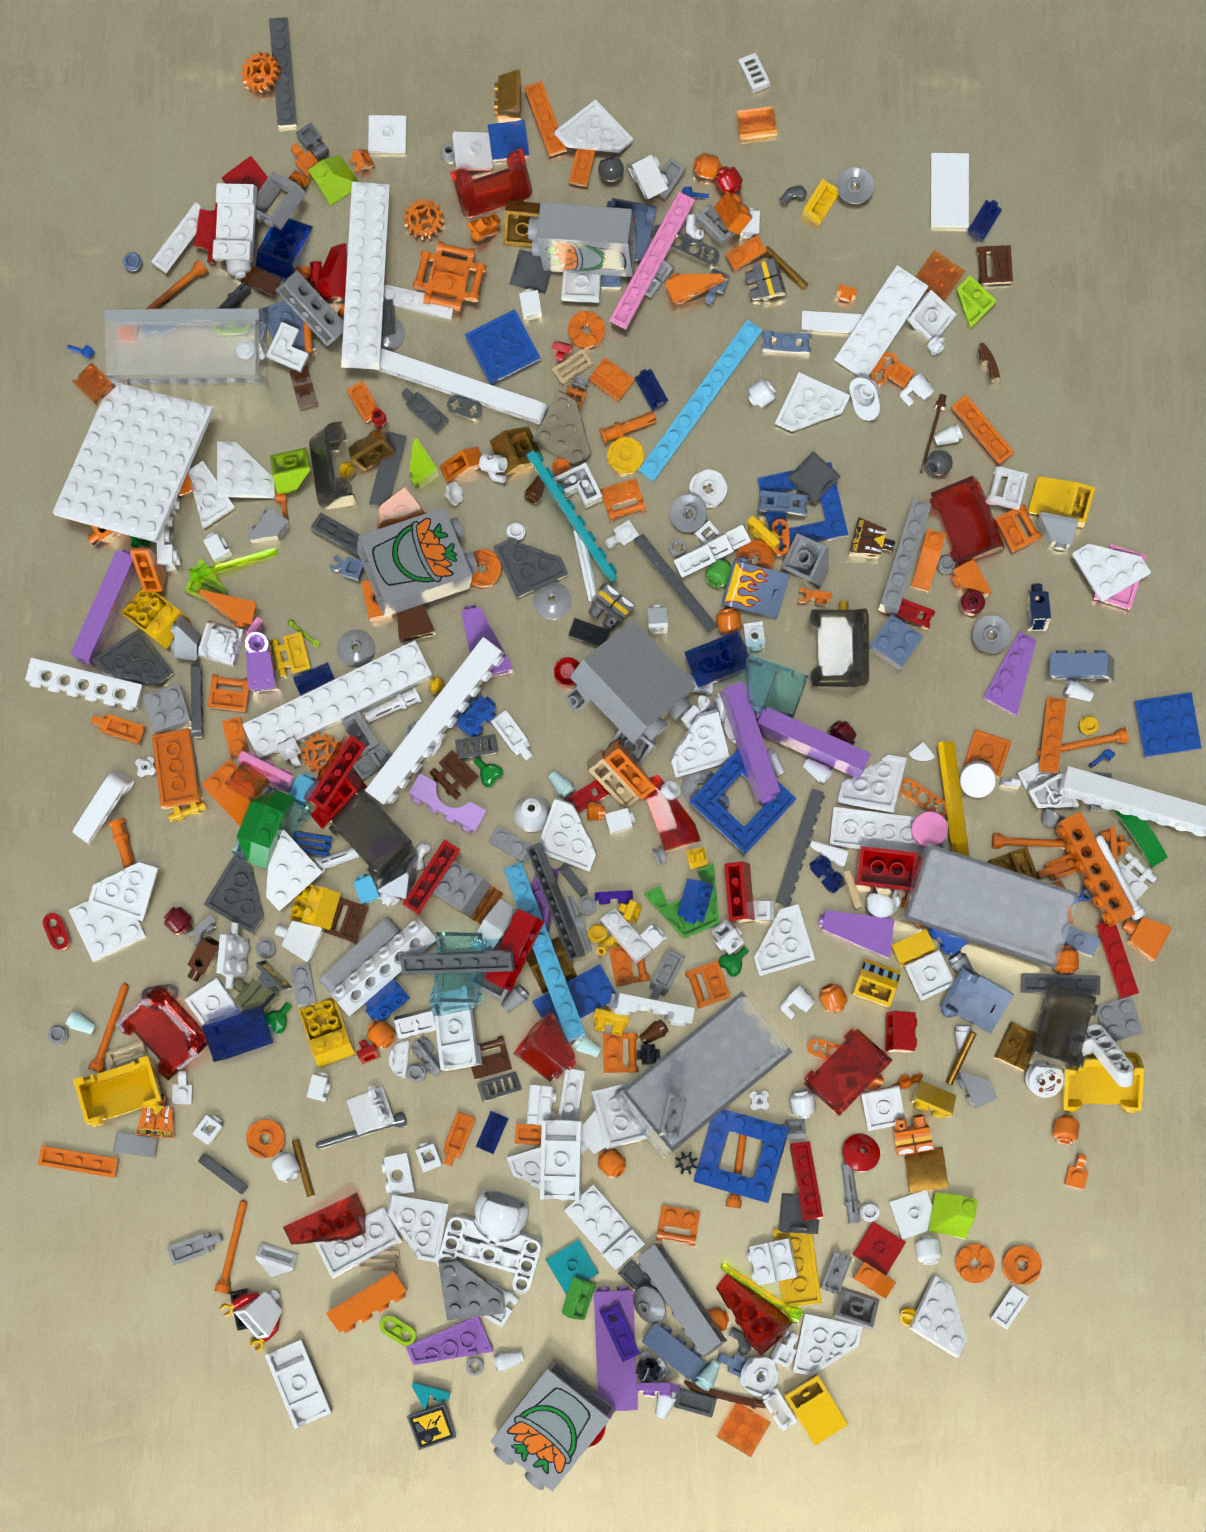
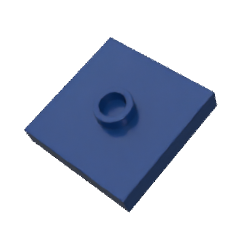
M525 120L487 124L493 162L530 157Z

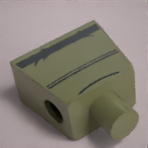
M238 978L233 984V987L239 992V995L235 998L236 1002L255 1024L261 1020L281 997L254 979L247 984L241 978Z

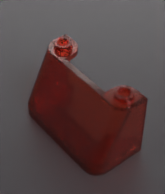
M522 148L509 153L506 159L508 169L474 180L466 169L450 172L452 186L460 210L465 217L472 218L506 207L507 200L524 201L531 197L533 192Z
M972 475L930 493L932 496L930 499L932 508H937L940 512L953 545V551H950V555L954 562L957 561V564H962L1005 549L989 504L986 503V497L981 484L976 477Z
M159 985L152 989L115 1023L123 1034L132 1035L135 1033L160 1060L158 1072L167 1080H170L192 1061L210 1042L206 1032L164 987Z
M548 1012L533 1025L513 1053L549 1082L554 1078L558 1079L563 1071L567 1069L570 1071L577 1062L574 1060L576 1055L556 1016L551 1012Z
M858 1028L855 1031L851 1029L844 1036L846 1038L845 1042L815 1073L811 1070L804 1078L806 1080L804 1085L837 1117L893 1061Z

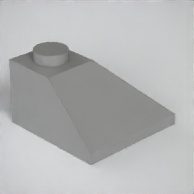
M1040 512L1035 523L1050 545L1055 546V549L1066 550V548L1069 549L1072 545L1079 519Z
M797 533L780 568L821 587L829 570V547Z

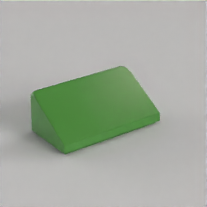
M573 1277L562 1314L571 1319L585 1320L596 1283Z

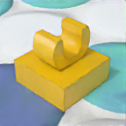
M705 847L686 851L690 870L709 865Z
M630 900L628 906L620 903L618 911L624 913L623 918L636 924L643 906Z

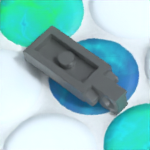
M408 388L402 392V396L407 400L406 405L408 409L434 433H437L449 421L422 394L418 392L413 394Z

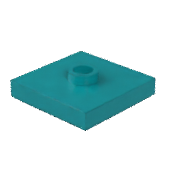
M580 1240L575 1241L546 1259L547 1264L565 1294L569 1291L573 1277L589 1280L599 1274Z

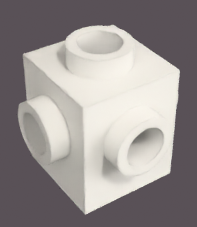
M726 919L711 931L717 940L714 942L721 951L725 950L729 955L744 944L740 937L742 932L736 925L732 927Z

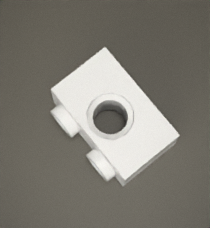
M408 1153L384 1157L385 1162H381L383 1174L387 1173L388 1181H385L387 1193L400 1195L415 1192ZM396 1169L401 1170L403 1173V1177L399 1181L394 1180L392 1176Z

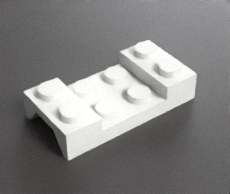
M217 183L216 240L213 242V259L215 261L241 260L253 262L257 187L254 184Z
M177 497L170 515H177V509H180V498ZM169 515L157 543V564L163 565L165 571H176L177 565L181 563V558L173 546V537L170 535L173 519Z
M463 987L461 990L432 993L440 1069L450 1071L482 1065L480 1045H477L473 1007H475L473 988Z
M611 993L609 1009L614 1010V1014L624 1016L630 1015V1012H636V1010L650 1012V1009H652L653 1014L665 1015L664 1020L670 1021L669 1025L679 1027L692 1024L695 1008L622 993H619V995Z
M542 1120L540 1199L581 1200L582 1180H580L583 1121Z
M594 1185L581 1195V1200L574 1201L564 1210L615 1270L645 1245Z
M303 1339L265 1355L295 1429L332 1413L327 1397L322 1390L310 1361V1356Z

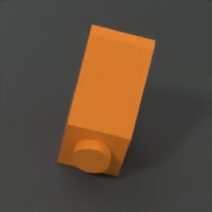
M479 447L462 449L440 465L447 483L473 473L480 468L479 460L482 454Z
M974 559L953 569L951 579L955 586H959L964 591L977 590L984 597L990 596L992 591Z
M863 1261L852 1277L885 1299L896 1283Z

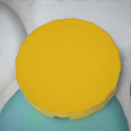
M622 437L613 441L608 448V464L618 474H633L639 470L644 462V450L639 441L634 438Z

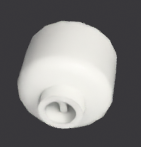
M225 260L228 274L235 276L236 279L246 277V273L251 271V262Z
M760 379L749 388L750 395L748 399L754 406L758 404L760 407H764L775 399V392L777 391L769 380Z
M808 1089L796 1090L790 1097L792 1113L800 1116V1119L810 1118L811 1114L817 1109L815 1096Z
M280 1152L274 1156L275 1160L271 1166L279 1180L289 1182L299 1175L300 1165L294 1154Z
M932 1235L922 1236L921 1240L915 1244L917 1259L923 1265L937 1264L938 1260L942 1258L941 1243L938 1239L933 1238Z

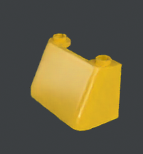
M1071 1052L1063 1053V1110L1077 1112L1082 1108V1104H1120L1121 1108L1128 1113L1142 1111L1145 1068L1140 1055L1133 1052H1123L1133 1064L1134 1083L1130 1087H1121L1114 1081L1093 1053L1083 1057H1075Z
M150 1056L138 1058V1062L133 1061L130 1064L105 1072L91 1074L90 1077L83 1078L81 1076L73 1079L85 1124L97 1127L103 1125V1121L145 1107H148V1109L159 1107L162 1097L153 1058Z

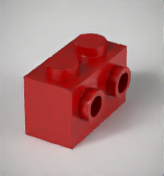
M891 1011L886 1013V1051L901 1053L915 1051L917 1046V1038L915 1037L917 1027L916 1012Z

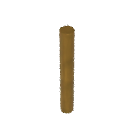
M769 246L766 247L767 253L765 254L770 258L776 259L779 267L804 290L809 284Z
M969 1031L946 1080V1083L949 1085H953L977 1035L974 1031Z
M299 1139L293 1140L292 1145L300 1165V1174L307 1197L314 1196Z

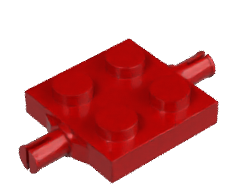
M215 203V210L199 209L194 247L208 252L207 263L211 262V264H215L213 259V242L216 240L217 203Z

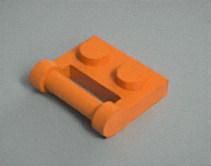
M636 478L600 489L610 521L629 513L646 510ZM637 499L638 503L614 511L612 509V506Z
M1025 504L1020 505L1019 510L1013 509L994 519L1012 553L1042 538L1041 533L1037 532L1027 514ZM1015 515H1020L1031 535L1030 537H1026Z
M212 674L208 708L246 712L249 697L248 678L243 680L219 677L218 674ZM218 684L243 687V691L217 689Z
M621 946L609 948L616 987L650 980L644 958L637 963L640 976L634 977L629 954Z
M718 960L685 972L696 996L698 1009L731 997ZM699 973L703 976L710 996L706 1000L696 977Z
M622 1033V1036L603 1034L604 1073L639 1072L636 1065V1039H638V1033ZM623 1040H628L629 1066L623 1067Z
M662 1205L656 1240L676 1241L695 1247L700 1212ZM664 1226L691 1230V1235L664 1232Z

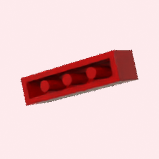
M345 735L303 799L317 809L325 810L366 748V745L352 735Z
M444 839L402 905L419 915L461 849Z
M517 909L516 913L512 916L508 930L503 935L500 947L496 950H512L515 969L513 971L486 972L484 979L503 989L512 991L545 921L521 909Z

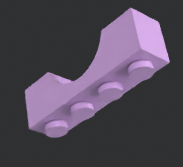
M420 773L409 791V795L412 796L410 800L419 805L424 803L428 805L427 809L435 814L440 812L445 815L444 819L454 824L456 821L462 825L460 828L464 831L476 833L487 815V811L472 802L458 808L444 805L437 795V783Z

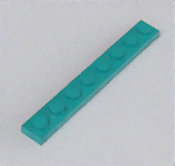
M534 450L525 454L607 580L612 582L617 579L615 575L617 573L616 568L612 563L608 564L605 559L607 557L606 553L594 543L596 541L595 536L591 531L587 532L584 527L586 525L585 521L580 515L577 516L573 510L576 508L571 500H566L563 496L565 493L564 489L559 483L556 485L552 479L555 477L549 467L545 468L542 464L544 459L541 454Z

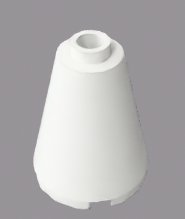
M526 795L519 799L514 807L515 822L524 831H541L544 829L551 806L540 795ZM530 808H535L533 812L528 811Z

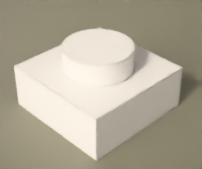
M753 901L755 920H774V901Z

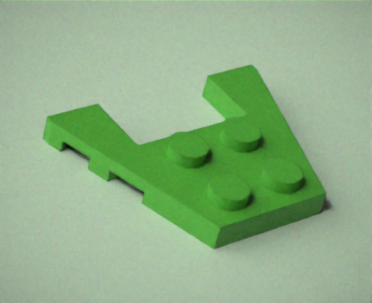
M713 863L697 870L701 881L714 885L704 923L696 922L694 925L684 922L685 918L677 916L682 899L668 904L660 886L644 893L646 898L683 939L719 924L715 868Z

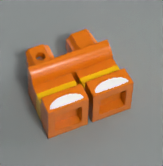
M923 1114L913 1116L914 1125L907 1126L906 1118L895 1119L893 1136L895 1152L898 1156L915 1153V1150L917 1153L934 1150L930 1127L926 1123Z

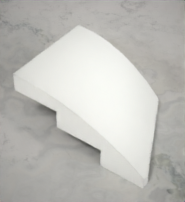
M1039 761L1016 772L1037 808L1079 807L1076 799H1068L1064 795L1059 794L1063 776L1059 770L1058 774L1038 772Z

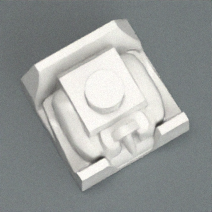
M208 620L200 642L198 656L235 667L246 631Z

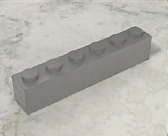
M915 499L912 501L878 610L893 615L898 613L931 504Z
M654 1244L637 1257L640 1262L639 1267L651 1278V1285L659 1290L665 1304L669 1305L673 1311V1317L678 1322L680 1321L684 1327L683 1332L688 1338L692 1339L694 1348L699 1354L703 1356L710 1355L727 1342L662 1244Z

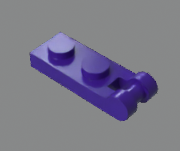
M615 1303L612 1305V1308L599 1311L622 1362L639 1355V1349L618 1304ZM616 1314L618 1320L611 1323L609 1317Z

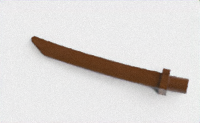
M944 394L939 395L938 401H936L934 408H937L920 473H923L940 411L945 410L946 407L945 401L947 396Z
M687 1380L684 1381V1384L694 1392L751 1406L752 1409L756 1407L766 1408L763 1400H758L757 1397L748 1398L712 1388L706 1391L695 1383Z

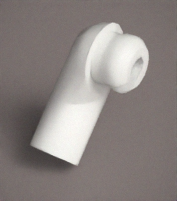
M688 215L685 231L691 238L699 241L704 237V232L695 226L696 216Z
M428 843L418 844L412 856L414 854L418 855L417 871L425 869L423 857L431 850Z

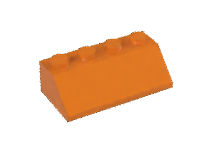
M394 1271L326 1312V1315L339 1333L344 1330L346 1334L355 1328L354 1323L359 1320L364 1323L372 1318V1312L378 1310L380 1313L389 1307L387 1303L392 1300L398 1302L405 1298L406 1295L404 1293L408 1290L397 1271Z

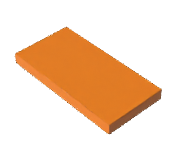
M186 728L152 735L161 807L168 808L200 802L191 730Z

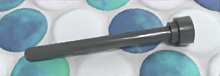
M403 1111L395 1113V1116H393L394 1122L360 1135L354 1130L318 1141L316 1148L322 1149L393 1126L395 1128L406 1127L405 1115Z

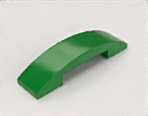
M1112 809L1118 820H1121L1142 851L1141 854L1151 868L1168 858L1146 820H1141L1134 815H1124L1120 811Z

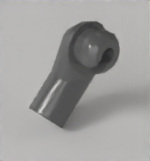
M801 185L789 187L779 201L786 206L792 197L804 198L807 195V191Z
M732 1327L729 1336L738 1340V1352L741 1355H747L751 1350L748 1335Z

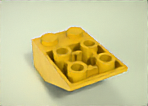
M1037 476L1028 513L1039 515L1040 512L1079 519L1077 527L1083 528L1086 524L1096 487L1073 481Z
M143 587L121 611L122 615L165 649L171 645L174 634L171 633L172 624L176 623L178 616H183L188 622L191 621L158 593L144 592Z
M333 997L299 1009L313 1057L319 1068L355 1054L338 1003Z
M919 1080L910 1102L914 1104L913 1108L923 1112L929 1110L932 1111V1116L946 1119V1117H951L953 1114L957 1095Z
M817 1374L784 1394V1397L815 1446L848 1425Z

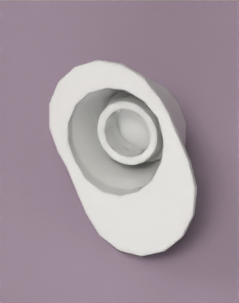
M870 377L855 378L849 387L853 407L860 418L871 421L880 412V387Z

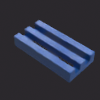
M294 831L293 840L297 844L324 848V850L300 846L305 853L329 856L330 842L333 839L331 836ZM298 836L326 840V842L319 843L298 839Z

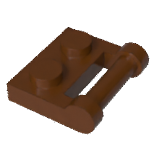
M1011 245L981 246L976 248L977 255H979L980 268L978 283L981 286L1013 283ZM986 254H992L993 277L987 276Z
M340 897L331 929H325L324 933L357 943L369 907ZM343 905L348 906L340 931H337L335 927Z
M503 1035L498 1036V1039L477 1044L480 1045L481 1051L500 1046L501 1052L481 1057L482 1065L471 1067L474 1079L512 1069Z

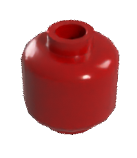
M726 165L717 171L718 175L715 178V182L723 193L729 191L733 194L742 188L743 178L735 167L728 168Z

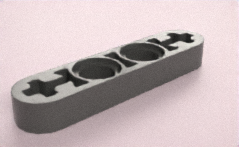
M661 224L653 227L651 233L652 239L654 238ZM680 232L676 237L682 239V244L679 246L672 244L670 248L708 266H714L719 262L720 255L716 248ZM694 244L699 247L698 253L695 254L689 251V247ZM702 249H705V254L710 255L711 253H714V257L716 259L712 258L710 261L708 260V256L705 254H703V257H700V255L702 254Z
M191 664V724L193 738H203L201 664Z

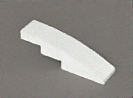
M741 524L676 558L674 563L681 577H684L715 562L717 559L752 540L744 524Z

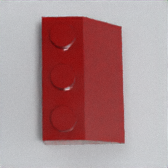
M860 846L855 884L913 891L919 853Z

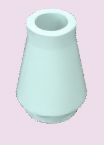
M557 771L552 772L548 777L560 797L565 799L574 793L576 789L574 783L560 775Z
M72 1011L66 1022V1025L70 1026L69 1028L86 1032L90 1035L96 1025L79 1011Z
M587 1035L573 1040L571 1044L575 1048L574 1050L597 1057L601 1050V1047Z
M711 1360L696 1377L695 1384L709 1391L714 1386L721 1365Z

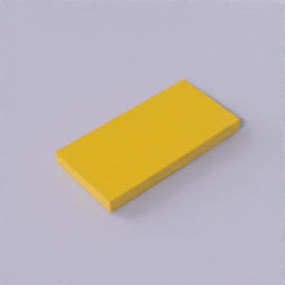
M773 1229L774 1241L790 1238L799 1276L779 1281L783 1308L822 1303L813 1234L779 1232V1229Z

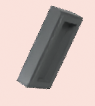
M632 1259L618 1273L635 1291L642 1286L653 1287L650 1283L651 1278Z
M680 1388V1393L677 1394L674 1407L712 1418L717 1398Z

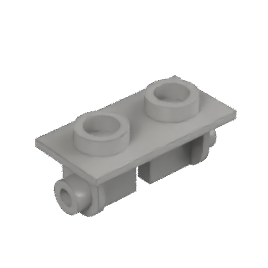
M422 1036L410 1046L413 1054L424 1063L428 1073L435 1077L442 1071L440 1069L439 1053L431 1055L435 1048L428 1038L425 1039Z

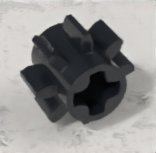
M655 1044L641 1045V1050H637V1060H642V1065L656 1064V1059L660 1058V1049H655Z
M682 1151L681 1158L675 1157L679 1161L675 1168L680 1167L682 1169L681 1174L684 1173V1170H688V1173L691 1174L690 1169L692 1167L698 1168L694 1165V1161H697L698 1158L692 1159V1152L685 1156ZM688 1157L692 1165L691 1167L687 1166L685 1169L681 1160H685Z
M646 1358L644 1362L639 1360L635 1373L638 1374L641 1381L650 1383L652 1379H658L661 1367L658 1366L656 1360Z

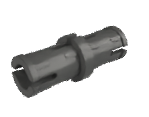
M241 282L232 293L227 295L228 298L217 309H233L236 305L239 306L240 301L251 289L244 282Z

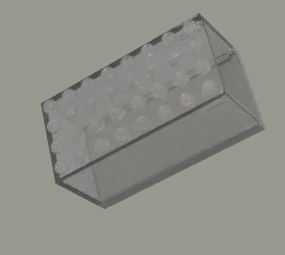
M259 308L104 309L105 376L107 380L111 381V384L131 386L132 383L139 386H150V383L158 386H169V383L176 386H188V383L196 386H206L209 383L223 386L226 385L225 382L231 385H244V382L252 385H263V382H268V358L266 357L268 352L267 313Z
M928 843L924 844L901 918L1056 969L1080 893Z
M741 991L617 1094L615 1100L659 1154L666 1158L789 1056L792 1051L743 991ZM668 1094H673L679 1098H686L678 1140L658 1135Z

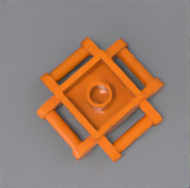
M438 241L436 254H432L429 251H421V261L412 287L426 291L423 304L429 305L431 303L453 308L454 311L460 312L464 300L478 302V292L487 266L483 263H473L476 249H465ZM444 251L468 258L467 261L442 256V253ZM428 261H431L433 265L429 281L424 283L423 279ZM476 271L471 292L468 293L467 288L471 272ZM432 295L441 296V297H446V298H450V299H455L456 301H452V300H448V299H444V298H439V297H435V296H432Z

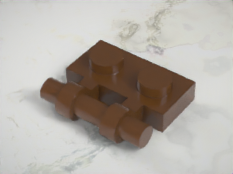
M453 750L439 762L444 768L441 772L436 768L429 772L434 777L433 780L437 784L440 783L446 789L445 792L449 796L452 795L456 800L461 796L457 791L459 786L466 791L479 778L462 759H458L457 754ZM448 773L456 780L453 784L445 778Z

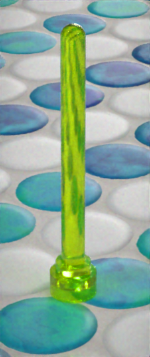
M275 548L204 569L193 567L188 569L189 577L192 584L197 583L204 576L276 556L278 550Z
M721 1264V1270L785 1312L787 1317H789V1321L794 1324L798 1322L804 1312L803 1310L793 1306L791 1308L728 1264Z

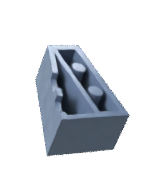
M1056 650V653H1050V677L1066 680L1090 679V681L1108 679L1109 682H1114V658L1109 653H1106V650H1094V653H1087L1086 650H1075V653H1068L1067 650Z
M655 1323L641 1342L683 1376L695 1383L696 1377L708 1363L701 1358L702 1354H699L694 1347L689 1349L686 1346L687 1342L679 1335L675 1338L670 1334L673 1330L664 1323L661 1326Z

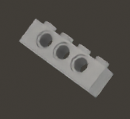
M297 270L275 290L326 346L343 333L344 320L339 317L331 306L318 294L317 290Z

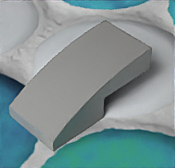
M664 260L645 295L651 298L675 267Z
M383 742L358 760L352 769L364 781L380 770L390 759L392 753Z
M116 1132L113 1152L154 1158L157 1138Z

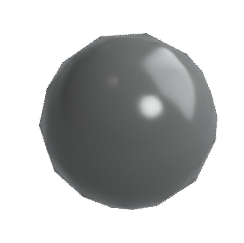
M612 156L599 162L598 172L601 178L607 182H615L622 177L624 166L619 158Z
M941 449L931 452L926 461L929 472L937 476L946 475L953 466L952 456L947 451Z

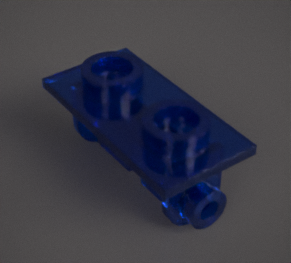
M986 200L967 232L984 240L1002 211L998 207V202Z
M644 369L639 372L640 375L634 377L652 410L669 402L651 369Z
M328 662L293 677L300 695L335 680Z
M820 855L809 864L811 866L810 869L818 879L823 875L826 876L821 882L829 892L831 891L834 894L845 885L843 882L844 878L839 872H835L827 857Z
M490 1111L476 1147L494 1154L509 1118Z

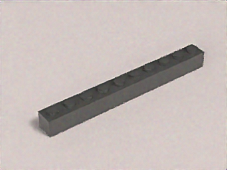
M642 534L635 539L634 544L704 631L709 634L716 629L717 624L645 535Z
M815 789L811 791L775 904L785 907L791 904L792 898L790 896L791 893L794 894L796 887L794 884L798 882L800 876L798 872L803 867L801 862L802 859L805 860L807 854L805 850L809 848L811 842L808 840L810 836H813L814 830L812 828L818 820L816 815L820 814L821 807L819 806L825 798L822 791Z
M542 843L526 848L569 961L585 956Z

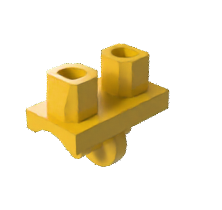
M604 1006L603 1010L596 1008L592 1020L594 1021V1030L602 1032L605 1030L606 1024L613 1026L612 1033L614 1035L622 1036L624 1029L627 1028L630 1016L614 1014V1010L609 1009L608 1006Z

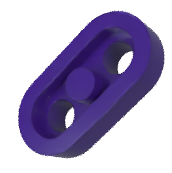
M631 890L594 893L595 901H599V905L610 904V901L618 900L619 904L629 903L630 899H633V891Z

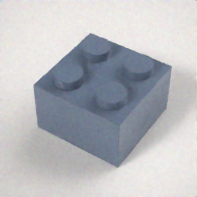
M891 615L871 643L869 650L898 670H901L923 638V635L894 615Z

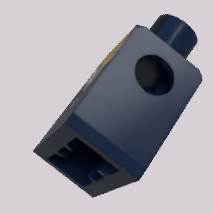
M1035 583L1031 585V592H1029L1026 600L1027 630L1047 631L1051 620L1049 592L1043 591L1042 584Z

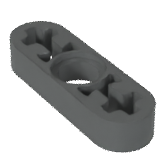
M203 1153L198 1162L243 1195L248 1186L211 1157Z

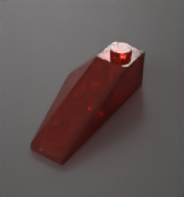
M659 775L650 777L656 789L646 796V800L664 853L701 842L695 822L677 799L669 800L662 794L661 786L664 784V781Z
M356 1192L285 1225L283 1228L291 1245L338 1240L348 1241L366 1233L365 1210Z
M726 1273L716 1287L727 1308L731 1309L734 1314L735 1322L737 1325H740L745 1333L746 1341L760 1355L767 1352L781 1339L793 1323L781 1310L729 1273Z

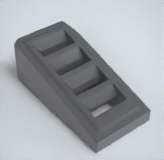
M495 734L455 740L458 759L490 756L498 753ZM472 742H473V744H474V751H475V752H472V748H471V743H472ZM479 742L482 744L483 751H480ZM463 743H466V754H464Z
M516 1071L477 1084L482 1102L522 1090ZM507 1078H511L514 1088L510 1089ZM501 1080L504 1082L506 1091L502 1089ZM492 1083L496 1084L498 1090L496 1094ZM486 1085H488V1088H489V1091H490V1095H489V1096H488L487 1091H486V1088H485Z

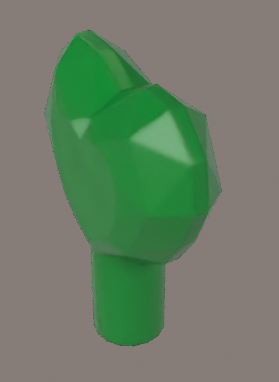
M480 757L473 761L481 769L480 779L486 787H492L495 780L503 775V769L496 764H485Z
M744 946L736 954H724L719 958V965L725 968L731 977H736L742 969V958L749 950Z
M286 1002L280 1010L266 1013L263 1017V1023L266 1026L272 1027L276 1034L282 1033L287 1025L286 1014L292 1006Z

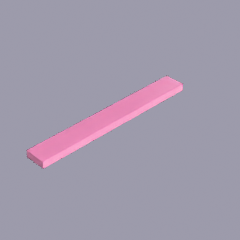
M681 192L677 193L614 310L610 322L625 330L628 328L692 209L695 199Z

